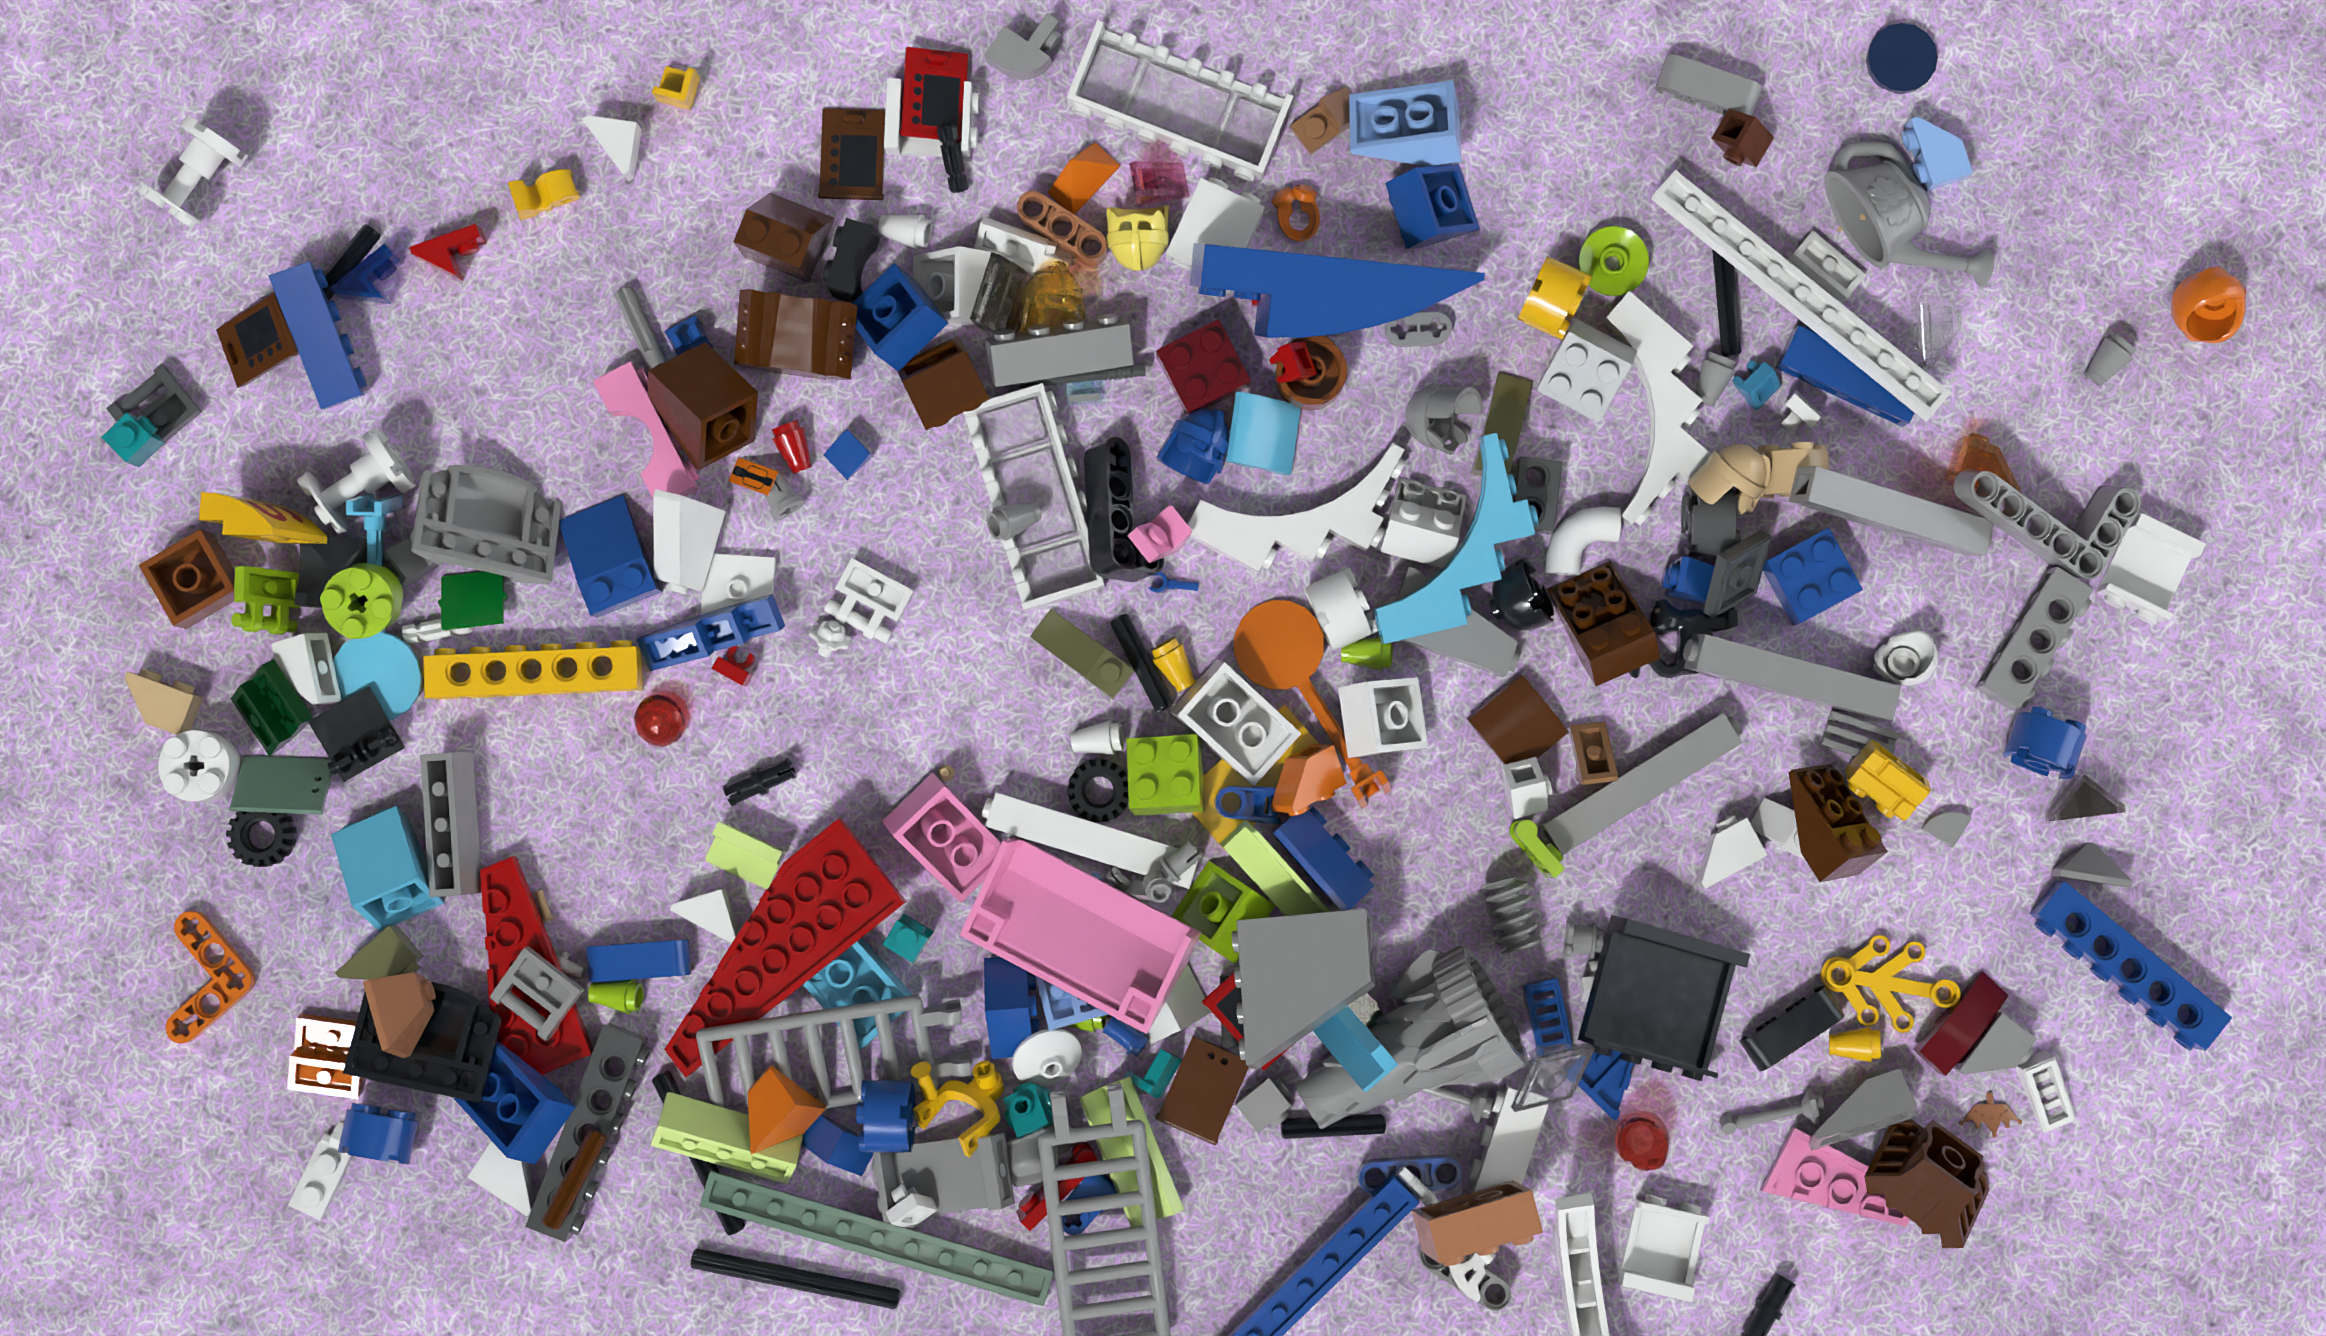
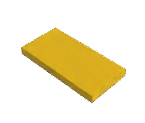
M1285 704L1277 711L1301 735L1256 783L1255 786L1276 788L1285 759L1311 744H1319ZM1223 759L1203 775L1205 812H1191L1218 843H1221L1244 820L1228 819L1219 815L1214 807L1216 794L1225 787L1251 788L1253 786ZM1227 792L1221 799V806L1226 812L1234 813L1240 807V799L1235 793ZM1267 797L1265 799V814L1267 812ZM1249 822L1252 826L1256 824L1255 822Z

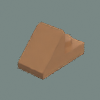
M1347 87L1322 97L1317 107L1290 125V129L1310 156L1350 128L1349 94L1351 93Z
M1606 722L1570 725V737L1576 760V781L1582 785L1618 781Z

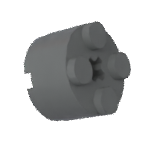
M1686 485L1684 489L1690 495L1682 496L1681 533L1688 534L1689 545H1682L1684 554L1686 556H1717L1719 553L1741 541L1740 530H1736V516H1741L1738 510L1739 495H1735L1733 488L1727 491L1716 503L1708 504L1689 485Z

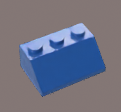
M1314 806L1305 813L1290 816L1271 834L1338 911L1350 910L1375 886L1370 881L1374 874L1361 860L1354 863L1346 853L1351 848L1338 833L1331 836L1326 831L1323 825L1327 821Z

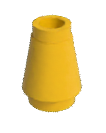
M1176 637L1162 642L1151 650L1154 656L1152 661L1170 683L1175 686L1177 692L1196 683L1183 643L1179 644Z
M1871 1027L1829 1034V1055L1872 1062V1059H1880V1030H1871Z

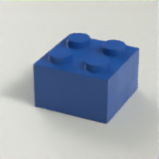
M895 263L852 303L857 305L855 328L873 353L896 371L902 369L949 324L918 281Z
M1830 528L1820 531L1766 560L1764 563L1763 572L1793 626L1814 617L1863 590Z

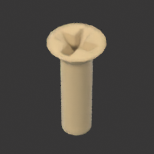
M543 890L535 892L543 923L556 919V917L551 915Z

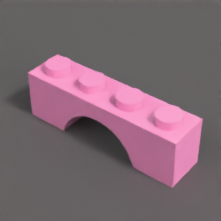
M630 361L593 380L608 412L613 416L636 417L648 426L653 438V453L649 464L640 475L652 498L655 489L685 497L699 490L695 481L700 479L695 466L691 460L684 461L679 452L683 448L673 433L668 430L663 418L648 397V374L643 367L637 369Z

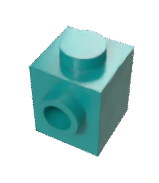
M127 412L101 437L126 463L141 467L165 443L155 433L158 428L144 415L137 417Z

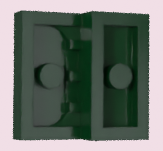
M274 659L263 664L254 677L241 684L230 698L269 756L289 743L313 719V716Z

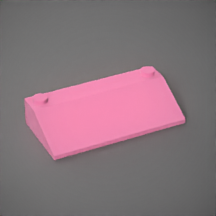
M1013 836L1002 841L960 936L1147 1034L1186 967L1202 932L1033 844Z

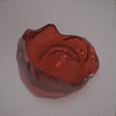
M1635 1111L1620 1120L1614 1133L1615 1145L1619 1156L1625 1162H1631L1635 1168L1641 1171L1657 1170L1663 1167L1668 1155L1670 1135L1661 1118L1649 1111Z

